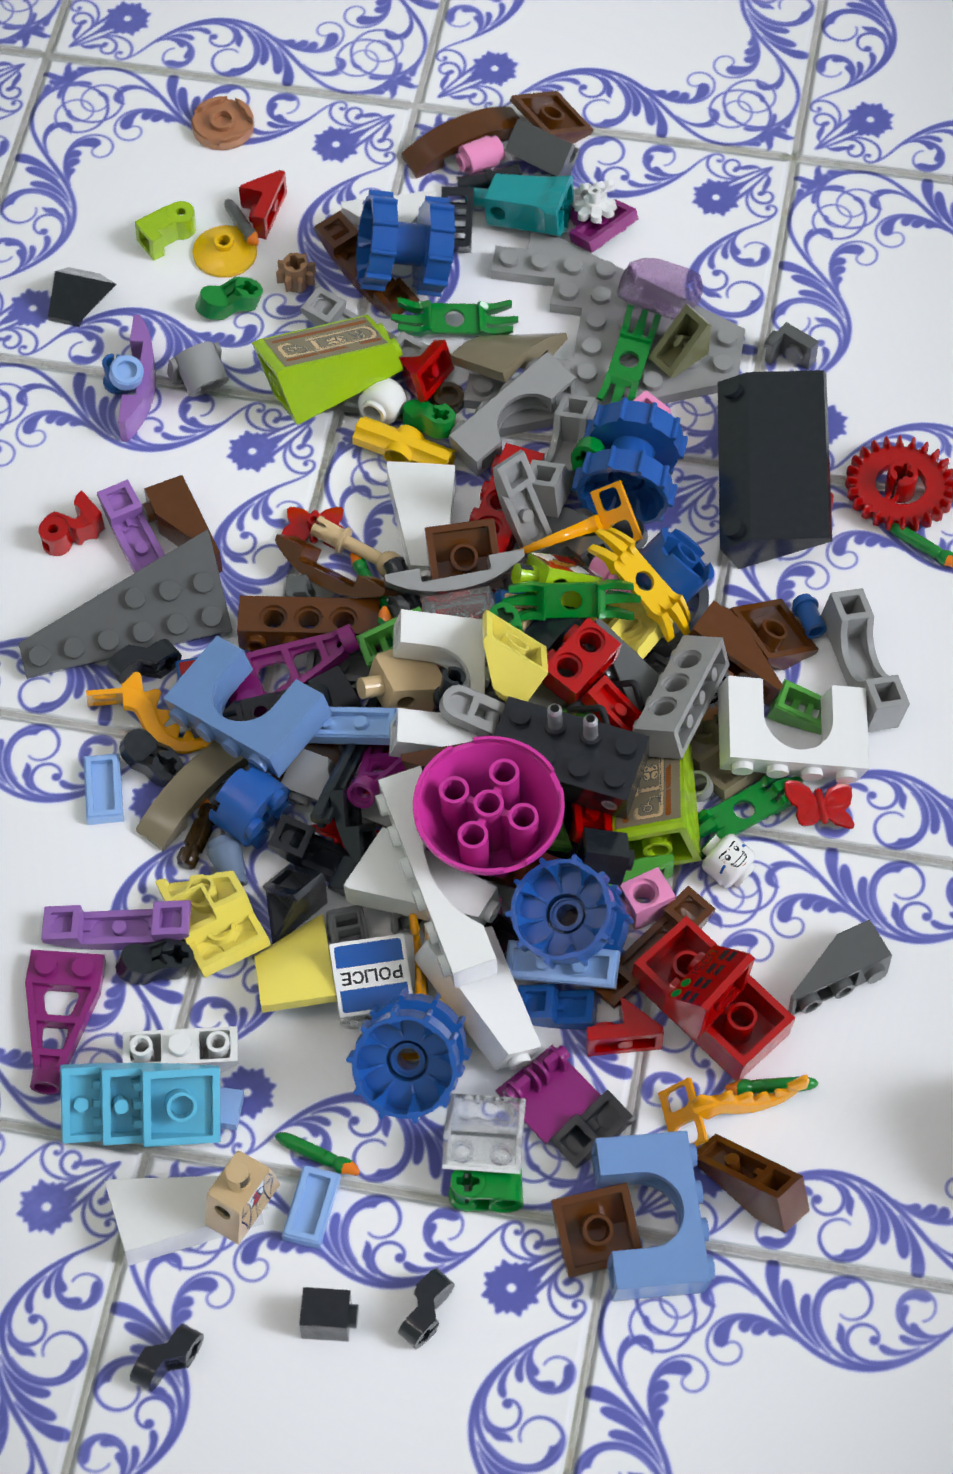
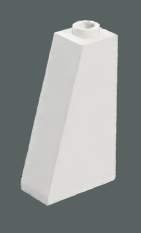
M387 461L388 490L408 570L419 568L422 582L430 581L424 528L452 524L456 486L455 465Z
M382 827L343 885L346 901L354 905L391 913L394 912L404 916L415 913L418 919L429 921L426 912H418L411 892L416 890L413 878L406 880L399 862V859L404 857L401 847H393L387 828ZM426 850L429 871L438 888L450 903L467 917L482 925H485L486 922L492 923L501 908L498 887L474 874L466 873L447 865L432 852Z
M485 927V930L497 958L498 974L458 988L454 987L450 976L444 978L441 973L437 956L442 953L438 943L431 945L430 941L426 940L414 956L417 965L458 1017L465 1016L466 1020L463 1027L493 1068L498 1070L510 1067V1070H519L528 1066L532 1062L531 1058L541 1048V1044L493 927Z
M219 1176L133 1178L105 1181L128 1265H134L224 1237L205 1224L206 1196ZM226 1210L224 1212V1215L231 1217L229 1212ZM262 1212L251 1228L264 1224Z

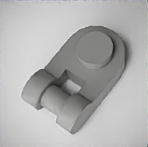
M462 685L449 687L439 702L440 713L444 719L475 733L477 737L494 736L505 704L501 701ZM477 709L485 714L484 719L475 716Z

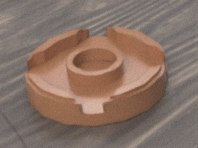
M217 96L205 100L194 110L195 114L191 120L195 139L203 146L213 150L237 148L247 142L254 131V115L251 108L243 100L235 98L234 101L227 99V96Z

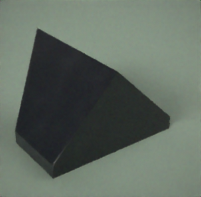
M72 267L56 270L48 313L49 321L80 327L86 315L117 284L100 273Z
M289 864L262 886L266 891L272 944L293 932L328 903L326 880L321 872Z

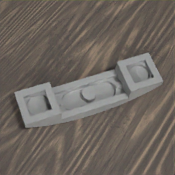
M319 285L301 307V313L315 326L359 317V315L346 309V300ZM387 331L390 339L394 337L397 340L403 353L400 357H418L429 346L403 331L398 337Z
M519 450L493 468V475L503 513L519 547L522 548L553 533L532 486V483L536 481L525 452ZM553 545L548 546V547H545V548H542V549H539V550H536V551H533V552H534V553H543L544 551H546L547 549H549V548L552 547Z
M524 549L489 555L487 558L488 570L422 582L420 570L417 568L385 574L383 579L384 585L395 591L419 596H446L472 591L490 584L510 572L516 563H520L525 556Z

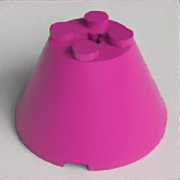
M501 736L473 737V741L456 747L450 745L442 750L422 771L413 795L414 821L426 847L447 865L476 875L505 877L510 872L534 862L554 842L564 818V792L550 762L529 745Z

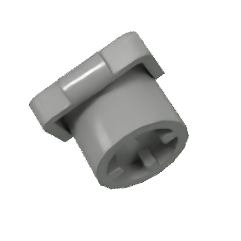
M209 341L194 345L168 360L167 375L173 385L183 382L190 397H197L214 391L229 380L221 362L222 349L218 342L213 343Z

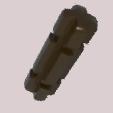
M203 803L197 813L199 817L194 819L183 842L185 846L181 847L176 857L179 866L189 870L196 867L200 859L198 855L202 854L213 831L211 827L215 825L209 820L210 809L216 812L218 809L216 805L210 803Z

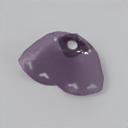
M641 258L628 264L620 278L617 296L651 313L675 320L684 307L680 300L689 299L685 301V304H689L692 308L698 305L703 290L702 278L700 274L681 265L658 258ZM691 281H693V284L691 285L693 291H690V289L685 286L689 284Z

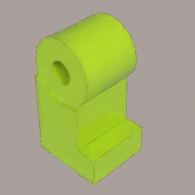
M177 201L135 221L137 242L153 261L165 255L164 247L177 240H185L194 235L196 231L195 209L190 203Z

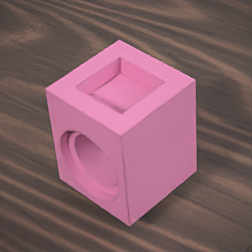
M659 867L619 885V888L622 890L620 898L626 907L627 914L634 920V923L631 925L635 931L660 919L663 915V909L676 899L674 892ZM644 897L651 900V902L640 903L636 899Z

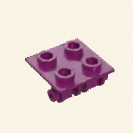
M551 1045L532 1060L528 1066L522 1068L495 1090L545 1145L550 1142V1139L576 1114L581 1116L601 1096L567 1060L570 1058V1054L562 1045L558 1048Z

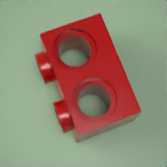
M587 618L580 627L575 624L569 629L563 638L565 643L558 651L551 649L547 653L548 674L542 681V684L568 705L577 701L617 660L622 644L590 618ZM591 644L596 647L597 651L587 652L581 648V645ZM569 669L575 675L564 677L558 673V670Z

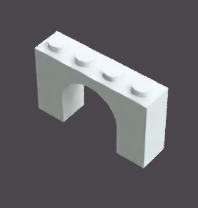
M401 609L394 623L393 657L433 662L447 670L449 666L459 667L466 674L463 686L485 694V688L488 687L490 681L488 666H485L486 654L483 644V620ZM398 708L390 723L389 756L401 757V754L467 743L473 741V737L477 736L471 731L450 723L444 719L440 712ZM477 709L475 716L484 719L485 714Z
M727 676L718 688L720 769L732 770V773L736 775H748L757 772L766 773L771 778H783L793 775L801 776L806 781H817L822 778L836 779V782L841 784H851L858 781L869 770L866 688L831 685L820 698L822 727L820 744L810 749H795L778 741L767 727L764 718L763 679Z

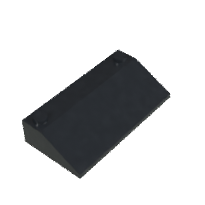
M824 370L746 372L719 381L720 550L738 569H742L832 542L826 372Z

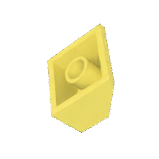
M486 609L482 615L483 644L492 687L496 695L505 702H507L508 696L528 702L548 674L547 647Z

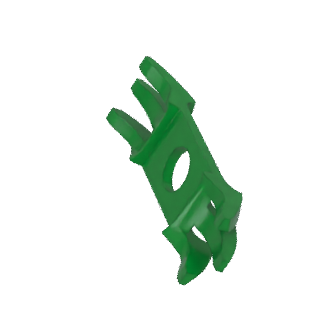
M397 297V306L418 315L391 314V321L398 323V331H403L411 336L420 338L425 335H508L513 333V326L510 325L518 323V316H490L512 308V300L497 303L479 301L477 304L431 303L430 300L414 302ZM449 312H458L463 316L464 322L460 326L453 327L447 324L445 316Z
M627 305L619 339L603 385L597 395V400L601 402L605 400L610 391L611 383L616 384L611 403L622 401L626 387L630 388L627 399L630 401L635 400L642 373L658 331L662 313L656 312L648 336L645 337L643 335L649 308L643 307L633 333H630L629 328L633 305ZM624 354H633L638 358L639 362L636 366L628 368L623 366L619 359Z
M605 579L597 582H521L509 585V593H528L502 599V602L512 605L537 606V609L533 607L518 611L521 621H544L547 618L582 617L634 620V612L608 606L607 604L641 603L640 595L611 590H634L633 582L615 579ZM575 591L579 593L582 598L581 604L575 609L565 608L561 604V597L565 592Z
M764 775L759 782L708 810H701L698 813L700 839L714 832H717L715 835L720 839L727 834L737 835L773 814L775 816L787 807L792 806L786 795H782L780 800L776 801V798L785 792L784 783L787 780L803 783L800 776L771 778ZM741 802L749 803L754 808V814L746 819L739 818L733 811L734 806ZM712 836L701 848L702 859L706 857V855L702 852L703 848L709 843V841L714 836Z

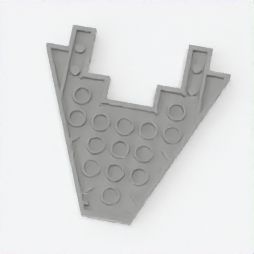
M531 231L528 249L495 246L490 279L552 286L550 312L581 316L573 360L556 358L576 377V395L597 398L619 339L628 304L633 305L629 328L630 333H633L643 307L649 308L643 335L645 337L648 336L656 312L662 313L658 331L649 355L685 304H689L711 324L709 353L675 378H670L654 362L647 358L636 398L645 390L663 404L718 393L719 381L739 375L745 328L614 265L611 261L604 260L554 235ZM624 354L619 359L620 363L628 368L636 366L639 362L638 358L633 354ZM469 373L464 396V408L477 409L483 401L493 399L505 383L484 375ZM611 383L607 397L603 402L597 400V406L598 404L604 406L611 403L616 384ZM626 387L624 397L628 398L630 388ZM526 409L516 412L502 424L499 435L502 437L551 427L554 424L555 411L552 414L538 409Z

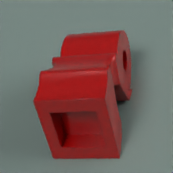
M82 490L76 495L74 500L77 514L75 519L54 511L47 515L40 523L38 533L43 549L47 554L62 556L70 551L73 543L82 545L86 540L98 539L99 534L105 530L101 511Z

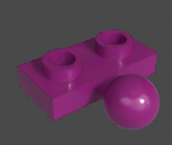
M614 199L617 209L614 210V216L606 218L602 215V222L596 224L591 222V217L584 222L579 221V211H575L573 206L570 220L576 227L568 232L570 241L592 253L639 220L637 209Z

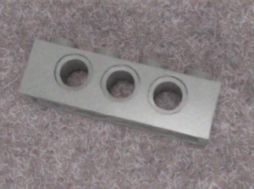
M683 635L677 648L672 651L669 663L664 672L659 675L658 683L652 695L648 696L644 710L633 725V732L650 736L649 757L682 759L730 666L723 637Z

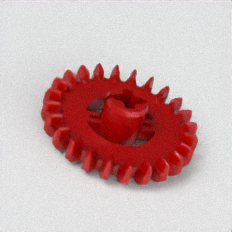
M901 435L898 436L895 446L890 444L888 436L884 438L883 448H880L878 443L873 440L870 451L862 446L859 456L854 455L851 465L847 467V478L844 484L848 489L847 498L853 501V509L857 511L862 510L861 517L863 519L874 518L872 523L874 526L884 523L885 530L890 531L894 523H898L901 530L909 527L913 531H918L919 524L929 528L932 525V520L935 522L941 521L943 513H948L951 510V503H953V468L947 469L949 459L945 458L938 462L940 449L928 455V441L925 442L922 448L916 449L915 437L911 439L907 447L904 446ZM888 471L884 488L886 496L883 497L876 487V481L883 472ZM919 476L925 486L924 494L917 501L909 504H897L909 502L913 498Z

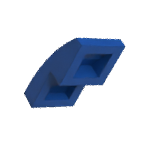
M555 984L518 985V991L533 1026L586 1030V1027H592L596 1024L598 995L592 989L558 991Z

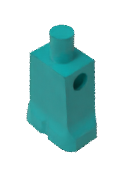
M495 174L489 189L474 188L473 207L485 208L487 225L533 231L554 236H561L563 233L568 232L571 209L574 203L572 175L544 177Z

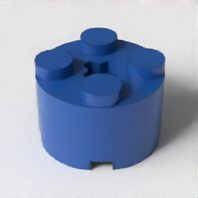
M664 527L640 551V554L676 594L683 595L686 603H688L714 577V568L711 562L707 566L701 559L705 554L704 551L688 535L678 529H674L670 533L668 532L669 527ZM637 573V584L643 589H651L652 582L649 576L645 573Z
M248 763L250 767L248 771L242 768L238 769L220 789L215 798L220 805L216 812L210 809L209 820L227 834L229 833L244 847L253 846L259 849L270 836L268 830L277 820H280L282 814L288 816L293 804L288 801L290 794L288 787L269 773H264L253 764Z

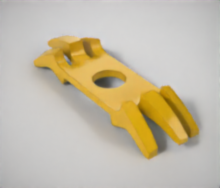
M610 527L606 531L599 528L595 534L613 552L595 544H592L587 551L601 559L608 567L611 575L616 574L620 580L634 583V590L630 591L641 596V604L648 611L647 616L660 626L667 642H670L675 637L670 617L677 624L683 635H688L690 633L688 623L692 619L683 595L676 594L637 550L635 546L636 541L615 528ZM637 573H645L649 576L652 582V587L649 591H644L638 587L636 583Z

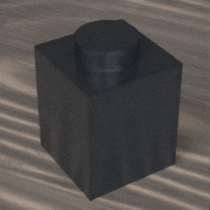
M587 827L583 828L575 854L583 861V864L588 865L595 872L600 873L604 871L610 877V881L607 884L622 885L626 871H631L634 864V850L629 849L628 834Z
M303 1287L299 1322L301 1339L349 1342L350 1328L357 1329L359 1304H352L351 1290Z

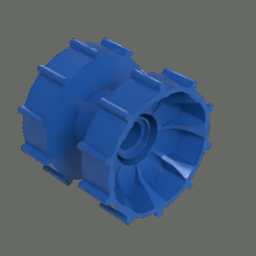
M369 189L366 199L363 200L355 255L356 281L360 283V289L385 291V286L391 281L393 265L398 264L412 266V287H415L417 290V295L441 297L442 291L448 286V278L453 263L456 233L455 205L450 204V198L425 196V201L419 207L416 223L398 221V199L393 197L394 193Z
M623 397L622 401L612 402L604 406L598 404L593 420L587 421L584 437L597 438L603 443L605 450L595 453L586 452L582 467L576 468L571 490L577 492L578 499L581 502L580 508H586L594 515L598 514L590 492L621 480L635 517L643 524L654 521L661 523L667 508H672L674 505L678 487L677 484L672 482L670 474H673L678 459H684L688 437L683 435L680 426L681 418H674L667 411L657 407L656 402L648 404L640 401H630ZM614 487L600 493V500L606 511L621 505L620 497Z
M576 854L572 855L571 859H555L546 861L541 857L538 866L531 869L521 880H514V884L517 887L512 897L511 909L505 912V916L512 921L513 929L520 940L516 945L522 951H532L536 956L543 959L544 963L551 969H554L556 964L570 965L581 963L583 966H587V960L601 949L618 950L621 952L620 955H626L623 947L627 939L629 924H633L634 920L627 914L626 907L620 898L622 890L617 885L613 884L610 886L607 884L610 881V877L604 871L600 873L595 872L588 865L583 864V861ZM569 910H577V921L570 926H564L562 923L564 914Z
M403 989L398 997L390 999L382 1006L374 1004L369 1012L372 1017L371 1020H365L360 1028L362 1034L359 1035L356 1041L355 1050H351L346 1058L348 1063H352V1075L356 1085L353 1094L355 1096L360 1094L371 1107L380 1112L378 1116L380 1119L387 1115L398 1119H412V1122L417 1124L421 1116L431 1113L440 1106L447 1108L450 1103L451 1096L449 1094L452 1090H455L458 1078L462 1077L465 1071L463 1062L469 1060L472 1049L467 1048L466 1033L463 1028L466 1020L465 1016L458 1017L448 1005L440 1000V993H436L435 997L424 994H408V990ZM404 1048L414 1049L418 1053L420 1060L414 1063L405 1061L402 1058L401 1050Z

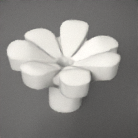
M608 179L593 183V186L590 183H583L578 188H575L574 192L583 198V196L588 195L589 188L599 187L601 192L607 194L615 190L614 179Z
M599 187L589 188L588 195L583 196V200H577L574 206V210L579 211V221L584 222L591 217V222L596 224L602 222V215L606 218H612L615 214L614 210L617 209L615 200L608 199L607 194L601 192Z

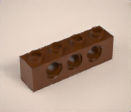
M240 595L237 623L239 648L255 651L331 633L347 624L351 625L356 636L379 626L380 599ZM278 625V627L271 628L270 626ZM306 626H314L313 628H304ZM377 645L375 648L376 651H379V645Z

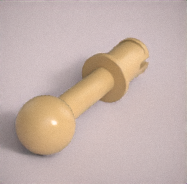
M319 516L316 520L319 525L314 523L311 528V536L335 547V551L339 554L346 549L375 564L378 573L383 577L387 574L383 567L384 563L392 558L401 557L394 551L379 552L351 537L353 532L351 528L344 529L326 520L323 516Z

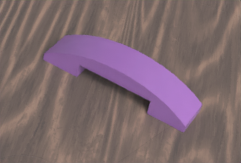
M133 315L130 346L132 356L142 363L144 373L141 384L136 388L135 395L122 394L118 418L121 442H128L144 423L150 411L156 389V367L152 341L148 328L140 315Z
M128 479L97 492V497L109 525L134 573L165 555L143 514V507Z
M191 901L153 902V909L84 912L81 905L44 906L41 940L43 943L55 946L90 950H123L130 944L149 945L164 938L182 940L189 937Z

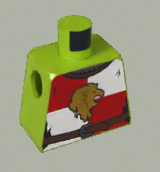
M534 552L528 555L526 564L516 563L511 572L513 584L527 581H537L540 583L597 582L603 579V577L573 556ZM567 591L561 597V604L564 606L577 608L582 602L580 594L575 591Z

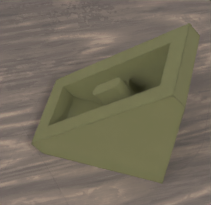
M685 304L648 358L670 378H675L709 353L711 324L689 304Z

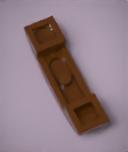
M505 106L484 108L466 113L441 124L420 137L401 153V158L415 178H420L443 168L444 158L458 153L459 146L486 135L490 137L496 135L501 142L509 140L519 116L512 107Z
M341 211L314 226V231L345 277L382 313L391 318V314H403L407 311L397 306V297L420 302V299L400 277L394 279L391 276V281L385 286V291L360 289V283L356 281L355 259L358 230Z
M276 535L275 542L290 564L302 575L307 574L311 582L326 590L350 597L389 599L392 596L402 595V592L385 587L384 581L377 577L358 575L356 581H353L317 562L322 549L296 536Z
M687 886L674 901H671L663 909L662 917L626 950V955L620 956L616 990L589 988L615 1009L620 1005V997L629 1000L640 991L639 981L631 974L635 961L684 917L688 916L702 929L713 916L716 909L690 886Z

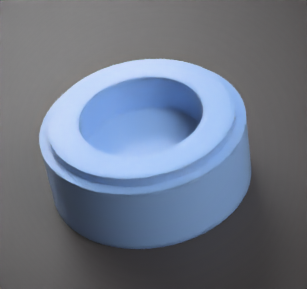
M122 355L115 358L110 365L109 371L111 383L118 389L126 391L137 388L143 379V365L137 358L130 355Z

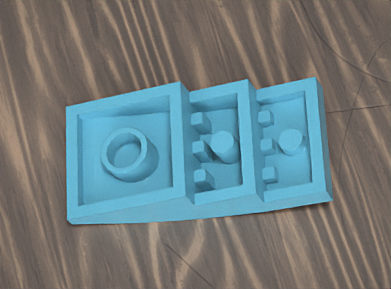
M181 1063L60 1065L61 1140L63 1144L102 1141L103 1145L142 1143L144 1147L221 1142L220 1067L218 1065Z

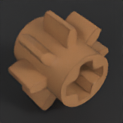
M289 253L284 260L277 261V284L285 283L286 292L303 293L309 285L314 286L315 262L307 263L305 253Z

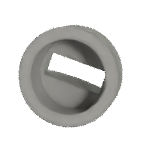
M696 770L694 771L697 802H704L713 794L714 785L706 772Z

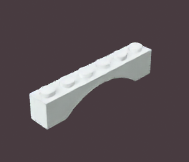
M421 766L378 780L380 794L375 796V800L381 816L388 815L392 826L387 827V831L393 847H401L404 857L400 858L399 862L405 879L413 878L416 890L411 892L418 912L425 911L429 922L424 923V927L430 944L438 943L442 953L437 956L441 973L444 978L450 976L454 987L458 988L498 974L497 958L484 925L467 917L452 905L438 888L429 871L426 860V845L417 831L413 816L414 790L422 773Z

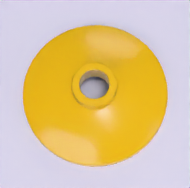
M221 225L206 230L196 239L193 246V258L197 267L204 273L218 278H229L244 273L254 264L257 257V246L249 245L244 240L243 234L239 229L231 225Z

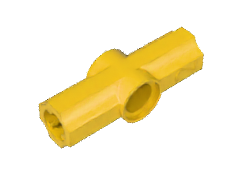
M364 416L363 418L360 417L352 436V444L383 455L386 461L453 465L456 459V450L425 439L418 429L410 425H400L398 428Z

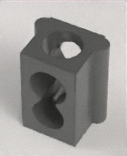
M288 574L285 590L287 597H316V592L307 574Z

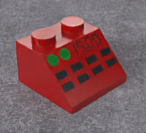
M714 945L706 954L702 951L699 952L687 967L690 972L682 980L678 977L675 978L664 991L663 996L666 999L662 1012L698 1040L745 989L755 957L750 953L719 945Z

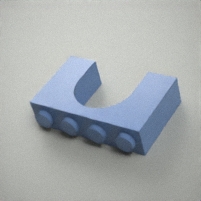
M216 636L163 697L170 710L168 715L177 725L183 728L187 725L192 727L205 741L209 743L213 740L218 742L231 756L235 758L242 756L264 773L268 771L279 778L333 713L322 693L296 679L275 705L262 716L248 721H233L223 717V710L227 700L253 668L243 649Z
M676 1131L595 1138L591 1149V1158L596 1188L627 1182L628 1185L652 1187L663 1193L670 1200L678 1217L677 1234L667 1243L652 1248L611 1252L607 1261L612 1301L705 1293L711 1279H715V1263L712 1255L707 1256L705 1241H709V1225L707 1218H701L699 1204L703 1203V1188L701 1181L695 1180L693 1167L697 1166V1150L694 1143H689L688 1132Z

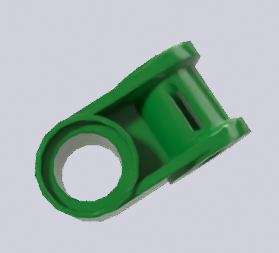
M455 1169L451 1175L448 1199L453 1208L458 1211L512 1213L522 1209L524 1206L522 1169L520 1174ZM463 1185L469 1186L470 1192L465 1191Z

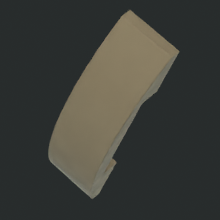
M216 741L212 742L193 757L165 786L136 827V832L164 852L187 828L186 819L229 775H233L240 768H245L249 763L248 760L242 756L235 758L228 754L221 744Z

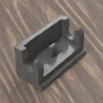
M519 118L504 150L554 176L571 175L572 168L579 154V148H576L574 144Z

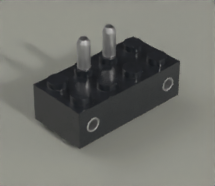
M508 696L494 736L518 740L542 754L554 768V772L563 788L565 802L627 819L649 758L650 736L598 722L597 717L593 714H587L583 718L562 712V708L558 704H551L549 707Z

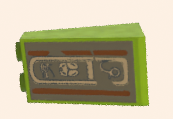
M368 314L258 339L252 342L273 395L297 425L359 394L375 383L403 371L399 359L403 353L397 340L394 337L390 339L383 324H376Z
M689 744L682 759L649 757L628 818L623 819L612 815L613 831L628 834L629 849L634 850V859L673 853L674 866L702 861L691 744Z

